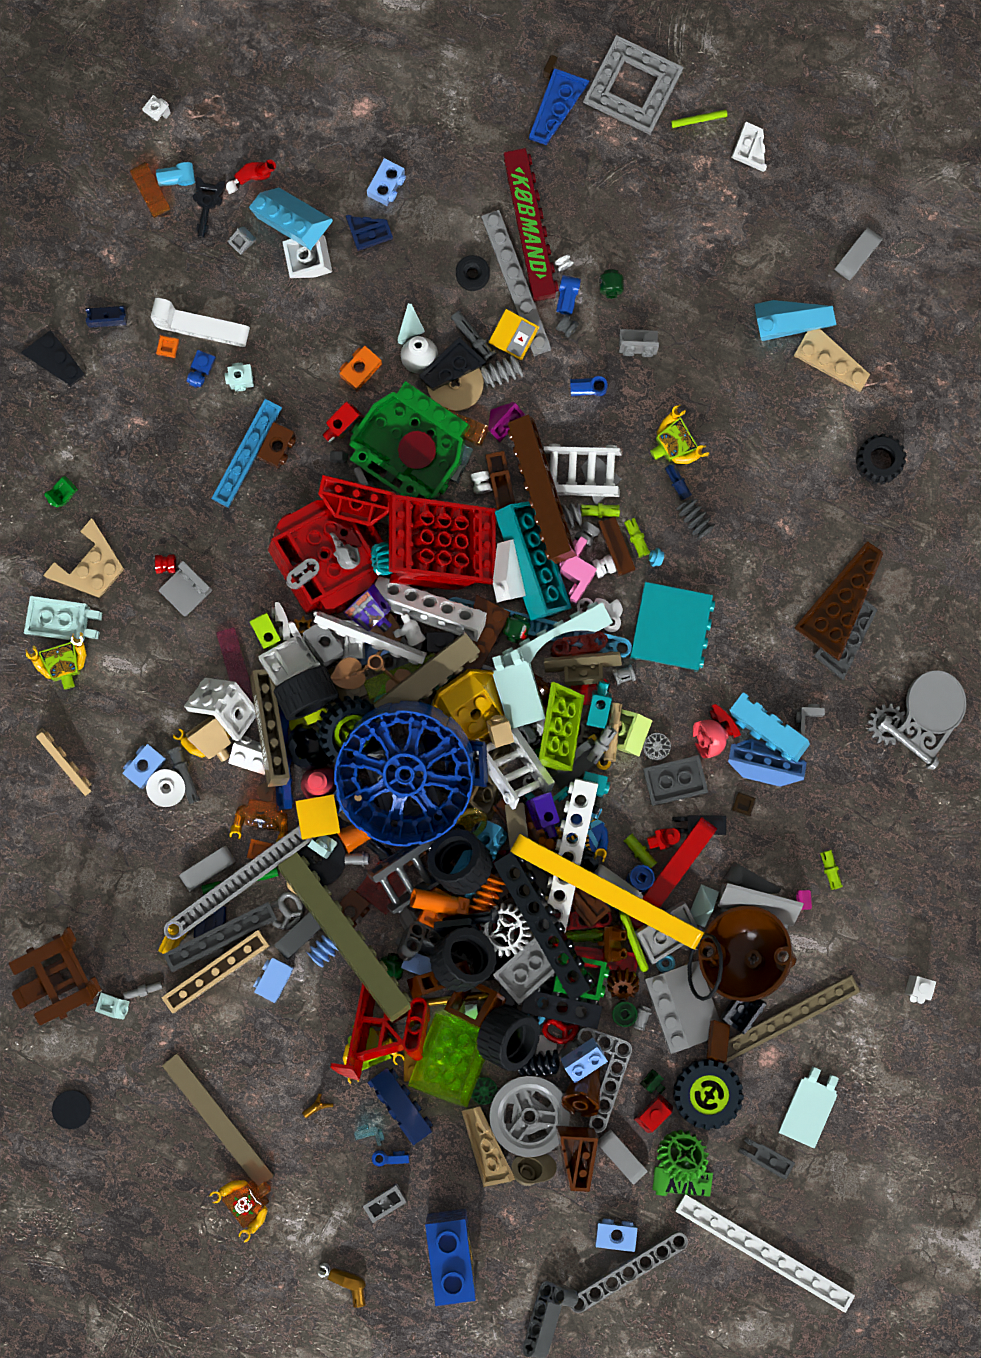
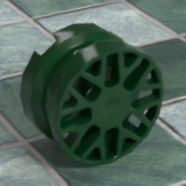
M485 1076L474 1080L470 1089L473 1100L482 1105L490 1104L498 1092L494 1080Z

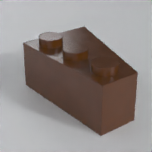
M556 1126L565 1177L570 1191L590 1192L598 1144V1136L594 1128Z

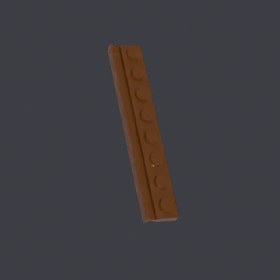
M518 797V803H524L528 838L558 854L559 851L555 850L557 841L554 837L547 839L543 829L536 830L526 803L521 797ZM501 799L492 808L507 826L505 805L509 804H506L504 799ZM566 852L562 855L566 859L572 861ZM543 870L548 877H553V874ZM575 887L571 906L587 926L591 928L612 909L602 900ZM559 890L565 897V893L562 890Z

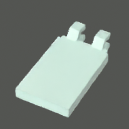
M30 596L24 634L71 641L73 633L76 639H80L81 632L84 635L83 641L85 637L98 639L99 631L86 628L88 619L101 621L102 613L90 610V607L84 603Z
M521 650L510 652L514 664L507 667L503 655L492 658L496 668L493 678L505 717L509 720L511 729L546 718L531 664L524 661Z
M812 1066L808 1077L800 1079L778 1133L815 1149L836 1100L837 1091L834 1089L839 1078L830 1074L824 1086L816 1082L821 1070Z

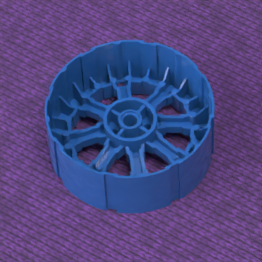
M400 701V703L392 704L391 702L381 705L357 721L352 731L348 733L339 751L334 771V784L337 788L336 795L339 804L347 818L357 829L362 830L368 837L381 843L393 846H411L412 844L421 845L433 841L448 832L457 823L460 815H463L469 803L475 779V762H473L474 753L471 743L463 729L451 716H446L442 710L432 705L417 701ZM380 717L379 722L373 721V719ZM395 723L409 724V735L403 750L398 744H395L390 735L389 726L395 725ZM424 728L435 731L442 740L428 752L425 751L419 754L418 744ZM374 735L385 750L386 758L378 759L368 756L367 753L363 752L362 749L366 740L368 741ZM453 736H455V738H456L459 742H455V741L453 740ZM353 751L354 757L349 758L347 752ZM450 754L456 764L455 773H449L448 775L436 773L434 770L429 769L434 762ZM406 757H410V758H412L413 760L408 761V760L406 759ZM395 765L396 770H390L389 766ZM366 768L375 771L377 774L382 775L378 782L363 787L358 778L359 769ZM402 769H407L410 771L411 775L409 777H403L400 771ZM417 771L423 772V776H422V777H418V776L416 775V772H417ZM462 778L468 780L466 785L461 784L460 780ZM425 786L445 787L450 792L447 799H444L437 805L426 793ZM384 792L393 793L392 798L394 799L389 812L380 809L373 802L375 797ZM361 795L362 799L357 801L354 796ZM411 796L418 802L422 808V814L413 817L404 816L403 808L407 797ZM434 815H442V818L436 820ZM396 820L398 825L392 826L391 821Z

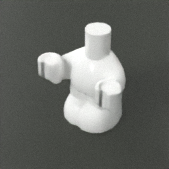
M408 613L403 614L401 618L404 625L401 629L393 631L395 638L405 635L408 646L412 647L424 641L426 637L421 632L418 622L410 619Z

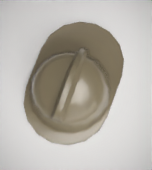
M548 1154L537 1157L519 1156L513 1160L511 1165V1171L515 1180L523 1186H531L535 1183L548 1181L555 1175L557 1170L556 1162Z

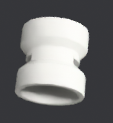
M489 471L471 474V480L474 482V494H484L492 491V485L489 483Z
M610 554L604 556L603 559L591 561L593 567L597 568L596 576L598 579L604 577L607 573L612 574L616 572Z

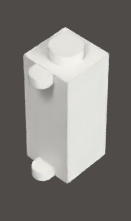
M910 975L905 994L910 995L909 999L911 1002L923 1004L925 1000L931 1001L936 981Z

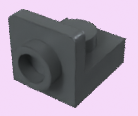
M529 724L519 727V731L531 748L541 743L538 736H536L535 730Z

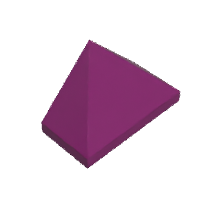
M515 402L491 409L488 430L497 441L501 442L508 434V430H510L508 423L523 417L525 414Z

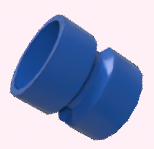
M645 865L636 866L626 877V882L641 893L647 891L655 880L652 869Z

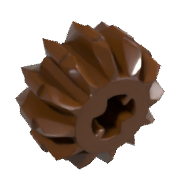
M619 967L618 972L612 970L611 975L607 978V990L611 992L612 997L617 996L618 1000L621 998L628 1000L629 996L634 998L635 993L639 990V978L636 976L635 971L629 972L628 967L625 970H621Z

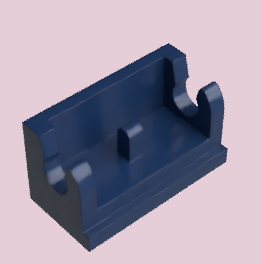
M124 305L100 308L89 307L85 309L87 312L86 324L89 328L127 325L126 306Z

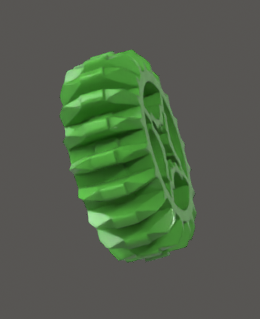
M681 1129L677 1132L672 1131L670 1135L667 1134L660 1141V1147L657 1149L659 1153L657 1159L662 1161L659 1167L665 1168L663 1173L668 1172L670 1174L669 1179L675 1177L676 1182L682 1180L683 1183H687L688 1181L693 1182L696 1178L702 1176L709 1162L706 1159L709 1153L704 1152L707 1146L701 1145L702 1139L697 1140L696 1134L690 1136V1131L684 1133ZM687 1153L684 1158L679 1160L683 1154Z

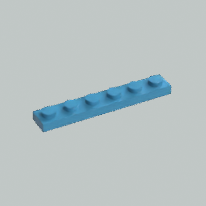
M264 399L214 492L212 500L227 508L230 507L255 461L273 422L275 423L282 407Z

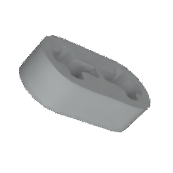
M312 558L303 561L287 575V585L292 589L302 587L316 576L319 571V563ZM306 564L310 566L314 565V572L310 570L307 573H304V571L307 568ZM302 575L298 580V584L291 582L292 576Z

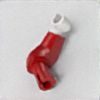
M267 160L265 163L252 162L245 164L233 175L235 180L227 183L226 189L228 193L231 194L238 190L237 183L243 185L250 180H266L270 177L271 172L276 169V163L273 160Z

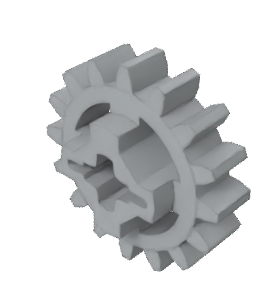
M883 704L881 705V710L879 708L874 709L876 714L871 713L869 715L872 720L867 721V724L871 725V728L867 730L873 731L874 734H872L871 738L877 737V743L883 740L884 746H887L889 741L892 745L896 744L895 739L897 738L887 730L881 731L879 728H876V720L885 715L886 713L884 712H891L895 715L888 717L894 720L892 725L897 728L899 721L901 724L904 722L905 718L903 716L906 713L905 711L900 713L899 706L893 709L892 704H889L888 708ZM889 733L892 737H884L882 734Z

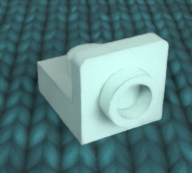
M327 835L319 836L316 841L311 840L308 847L327 859L336 847L337 842Z
M101 993L95 1011L112 1018L124 1019L128 1012L130 1001Z

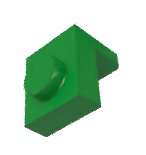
M63 476L51 490L44 493V496L50 505L58 508L66 505L78 491V488L66 476Z

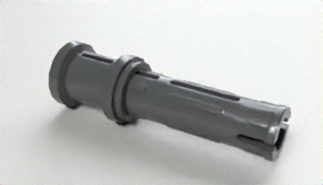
M457 311L451 316V320L454 321L471 342L472 349L477 351L486 363L497 354L486 343V338L479 336L461 311Z
M178 746L166 752L170 755L173 762L172 768L174 771L177 770V773L182 777L185 784V794L189 804H192L194 800L197 802L201 799L188 770L189 761L185 759L182 751L183 746Z

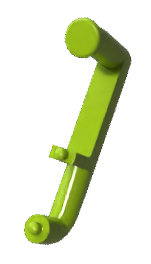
M619 910L624 929L627 930V937L638 966L642 972H647L649 965L642 952L641 944L635 933L630 916Z

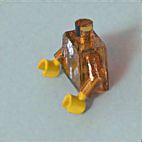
M249 799L247 804L237 808L233 821L234 825L230 829V837H232L233 833H238V839H240L242 833L241 826L243 825L279 831L277 842L287 834V814L280 810L276 803Z

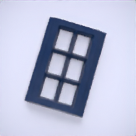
M425 734L423 745L426 752L431 750L432 746H437L442 739L437 735ZM469 739L473 751H479V762H473H475V765H479L480 776L475 775L473 786L487 787V745L485 741ZM448 755L439 759L445 761V771L434 770V772L447 775L455 773L449 772V762H455L453 758H449ZM462 778L460 782L461 784L466 785L468 783V780Z

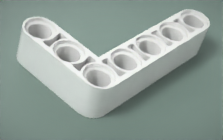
M155 298L151 312V319L157 328L235 346H246L250 330L246 325L175 310L172 302L162 298Z

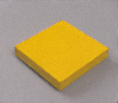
M334 794L295 801L302 839L340 833Z

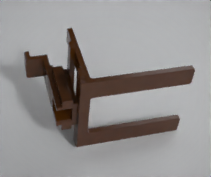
M70 926L65 929L62 936L57 934L52 937L53 941L35 950L31 947L26 950L27 954L9 962V967L14 975L34 966L38 978L12 992V996L19 1009L45 996H48L52 1002V1005L34 1014L39 1026L57 1017L62 1020L68 1017L67 1012L83 1004H86L87 1007L94 1004L93 999L102 991L95 976L88 981L72 950L77 940ZM58 953L61 954L63 959L43 968L42 961ZM68 968L72 978L64 981L60 971ZM75 987L78 988V992L59 1000V995Z

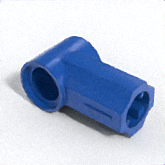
M562 275L556 312L572 315L581 279Z
M602 376L570 379L571 396H603L608 390L607 381ZM602 382L604 388L596 390L594 388L595 383Z

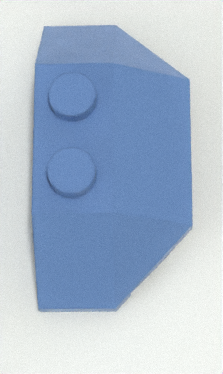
M754 739L731 744L728 762L743 778L780 787L804 780L807 764L804 760L799 759L797 763L793 760L789 762L781 756L782 752L775 749L773 751L765 745L766 742Z

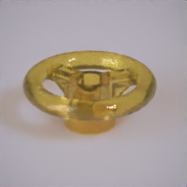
M478 808L466 809L451 830H457L456 826L460 824L464 826L465 830L470 831L477 837L486 828L487 815ZM482 820L479 828L471 832L475 824Z

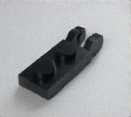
M687 815V817H672V821L675 822L687 821V829L676 828L680 833H687L689 835L700 818L703 817L718 828L714 835H726V816Z

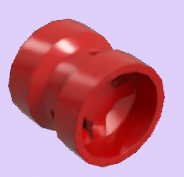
M169 554L167 557L155 555L156 574H162L166 571L176 573L175 554Z

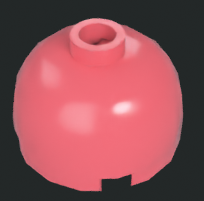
M710 719L694 723L693 737L697 736L699 744L695 743V746L702 758H712L724 751L728 733L720 723Z

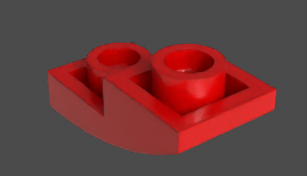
M717 704L712 705V710L709 711L712 720L720 724L725 722L724 728L732 739L741 736L737 725L727 712Z

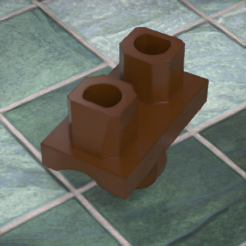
M621 925L604 927L603 940L597 941V945L603 946L604 962L621 961V959L627 958L626 948H621V941L627 938V930L621 929Z

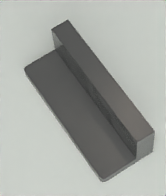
M592 738L576 749L572 771L552 769L548 771L561 790L595 765L593 761L590 762L586 758L595 745V741ZM604 753L600 757L599 761L604 758Z

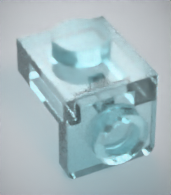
M368 1124L357 1127L358 1130L354 1132L355 1140L375 1135L377 1146H382V1141L385 1140L382 1129H378L377 1125L369 1127Z

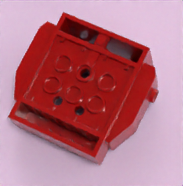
M316 500L292 514L284 515L280 519L271 539L268 552L285 580L290 571L303 561L312 558L319 563V571L315 577L298 589H290L306 615L315 610L330 615L334 612L338 614L346 610L348 604L356 601L375 583L379 575L373 571L370 553L372 546L383 542L374 525L367 526L334 518L324 501ZM345 531L347 536H342L340 532ZM330 533L336 534L344 546L349 544L352 547L358 548L360 563L354 569H344L339 565L337 558L333 554L336 548ZM326 553L327 558H322L320 554ZM306 564V565H307V568H306V570L304 571V573H307V572L310 571V570H311L312 572H314L313 569H314L315 566H314V565H311V566H310V565ZM292 576L291 582L298 584L299 576Z

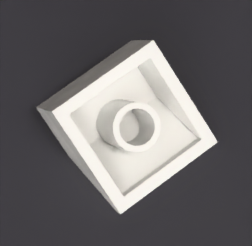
M324 235L320 237L311 250L292 239L283 241L290 278L318 277L332 272Z

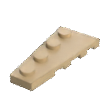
M821 329L807 331L794 354V357L861 392L870 376L862 366Z
M42 727L36 732V738L85 796L91 792V782L85 776L82 777L78 773L79 768L77 765L66 758V752L61 746L58 747L55 744V739Z
M481 1107L463 1110V1118L483 1187L515 1180Z

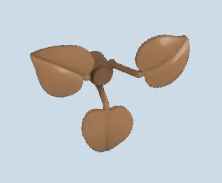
M390 613L385 618L392 626L386 632H383L377 625L370 630L398 642L402 638V636L395 638L393 631L401 628ZM379 650L368 658V664L364 668H362L360 661L355 658L348 657L341 660L331 675V679L338 687L353 690L360 688L365 683L366 677L363 672L368 668H371L373 671L382 670L391 678L385 686L387 693L409 676L411 672L406 669H398L393 676L384 668V660L380 656L382 651Z

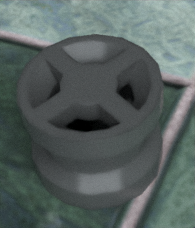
M566 314L556 327V330L565 333V337L569 338L577 329L579 322L571 320V317Z

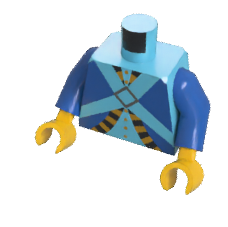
M594 805L584 848L595 853L594 860L599 855L602 856V862H604L609 843L608 830L604 826V822L598 820L602 809ZM573 814L571 821L574 824H578L582 821V817L579 814ZM562 820L557 825V827H555L556 832L559 836L558 839H561L563 835V832L560 831ZM569 833L566 839L574 843L577 841L578 836L575 833Z

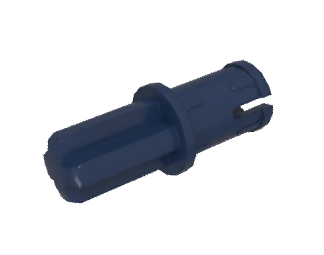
M672 463L666 466L665 470L673 483L671 486H674L681 501L692 496L684 481L685 478L680 476L675 464Z

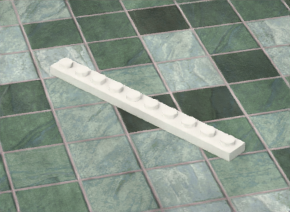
M684 1194L675 1210L677 1213L845 1313L855 1297L854 1294Z

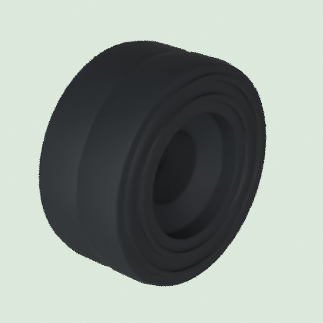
M469 255L459 261L456 267V279L462 288L468 291H477L488 283L490 269L482 257ZM471 268L478 271L477 277L470 278L467 275L468 270Z

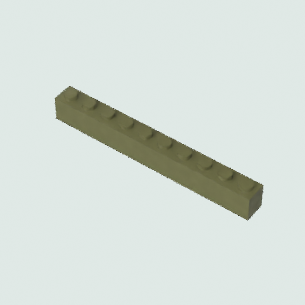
M296 852L278 865L279 872L389 1020L393 1022L411 1009L410 997L405 991L403 993L398 988L400 984L396 978L388 975V968L384 962H379L375 956L377 954L372 946L367 947L364 943L366 939L359 930L356 932L352 927L354 923L348 915L346 917L341 912L343 910L342 906L337 900H332L330 897L332 894L326 885L322 886L319 882L321 879L315 871L311 872L308 868L309 863L304 856L300 857Z

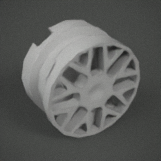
M661 733L649 735L643 745L645 755L654 761L664 759L671 749L669 739Z

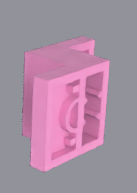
M583 537L573 541L577 556L559 564L560 574L575 583L568 595L570 603L574 606L579 602L597 571V568L579 558L588 541Z

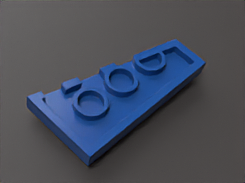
M554 68L529 139L547 145L590 81Z

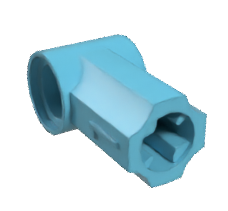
M190 162L179 163L176 167L156 170L159 187L175 184L188 186L195 183L193 164Z

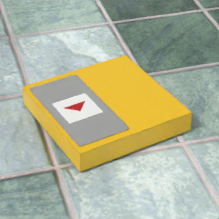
M506 309L488 343L519 360H523L539 326Z

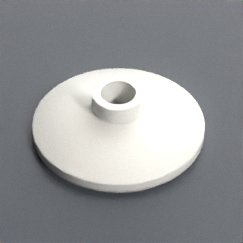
M161 769L150 776L146 785V791L153 803L162 807H170L176 805L183 798L185 784L177 772L170 769ZM163 784H169L170 788L164 789Z

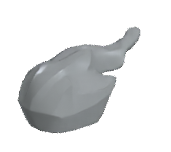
M330 533L336 548L333 554L337 558L339 565L344 569H354L360 563L358 548L352 547L349 544L344 546L336 534Z

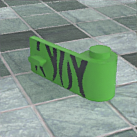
M655 1166L652 1190L656 1191V1195L667 1196V1193L710 1197L713 1173L704 1172L701 1177L696 1178L693 1182L683 1183L682 1180L676 1182L675 1177L669 1179L670 1174L668 1172L663 1173L664 1167Z

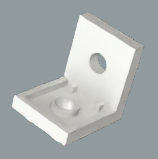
M204 678L184 706L189 712L214 715L235 741H239L256 718L254 704L239 685L233 681ZM238 709V716L236 718L235 712Z

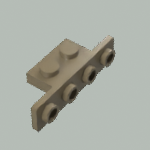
M613 651L544 658L546 672L564 671L565 686L598 684L599 681H604L603 667L622 665L621 653Z

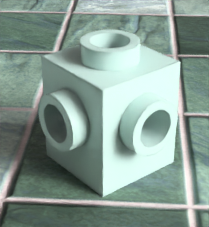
M234 363L231 367H227L228 373H225L226 384L230 385L231 389L244 391L248 387H254L250 364Z

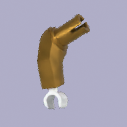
M321 1263L320 1267L324 1268L326 1272L319 1270L318 1275L320 1277L328 1275L329 1281L349 1289L352 1292L354 1308L366 1305L363 1291L366 1286L364 1279L340 1269L333 1268L330 1270V1266L327 1263Z

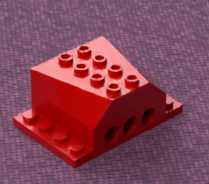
M394 494L389 496V572H393L389 583L454 591L461 590L473 583L493 585L496 558L495 508Z

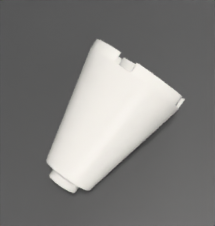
M413 337L401 349L402 364L408 371L421 374L438 358L436 345L426 337Z

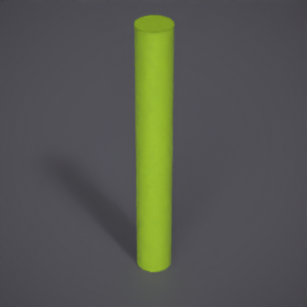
M727 110L672 120L671 126L675 128L727 117Z

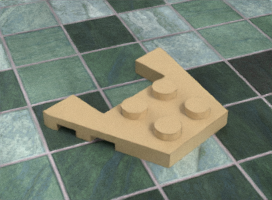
M90 519L80 532L95 543L93 548L71 574H68L54 562L43 576L101 598L124 568L95 521Z

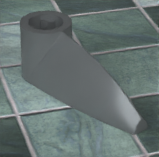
M733 862L724 877L737 886L767 894L779 893L781 890L736 862Z

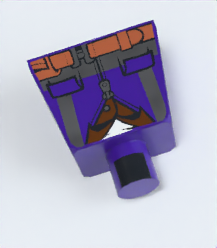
M374 584L344 612L346 616L366 631H370L377 625L383 632H386L392 626L385 618L391 607Z

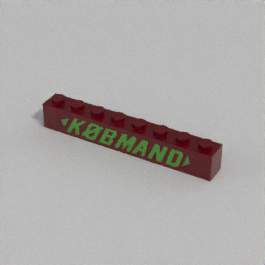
M526 148L504 152V163L533 301L537 302L555 298L556 292L559 289L557 280L553 281L552 277L555 269L553 262H549L548 256L551 255L550 245L545 243L544 237H547L546 226L541 224V219H544L542 208H538L537 201H540L539 192L534 190L533 183H536L535 173L530 171L529 165H532L531 154H527Z

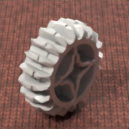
M502 903L500 908L496 905L494 907L499 914L497 929L492 932L493 922L480 923L481 927H485V930L481 931L489 938L495 952L498 950L499 956H502L504 951L506 956H511V951L513 954H517L518 949H524L522 943H529L525 937L532 936L531 933L527 932L530 928L526 926L523 915L519 914L520 910L518 907H515L513 910V904H509L507 908L505 903ZM502 914L513 916L517 922L509 923ZM513 926L507 931L508 933H499L504 927ZM520 927L519 937L514 942V931ZM503 937L505 942L508 941L509 946L498 943L495 938Z

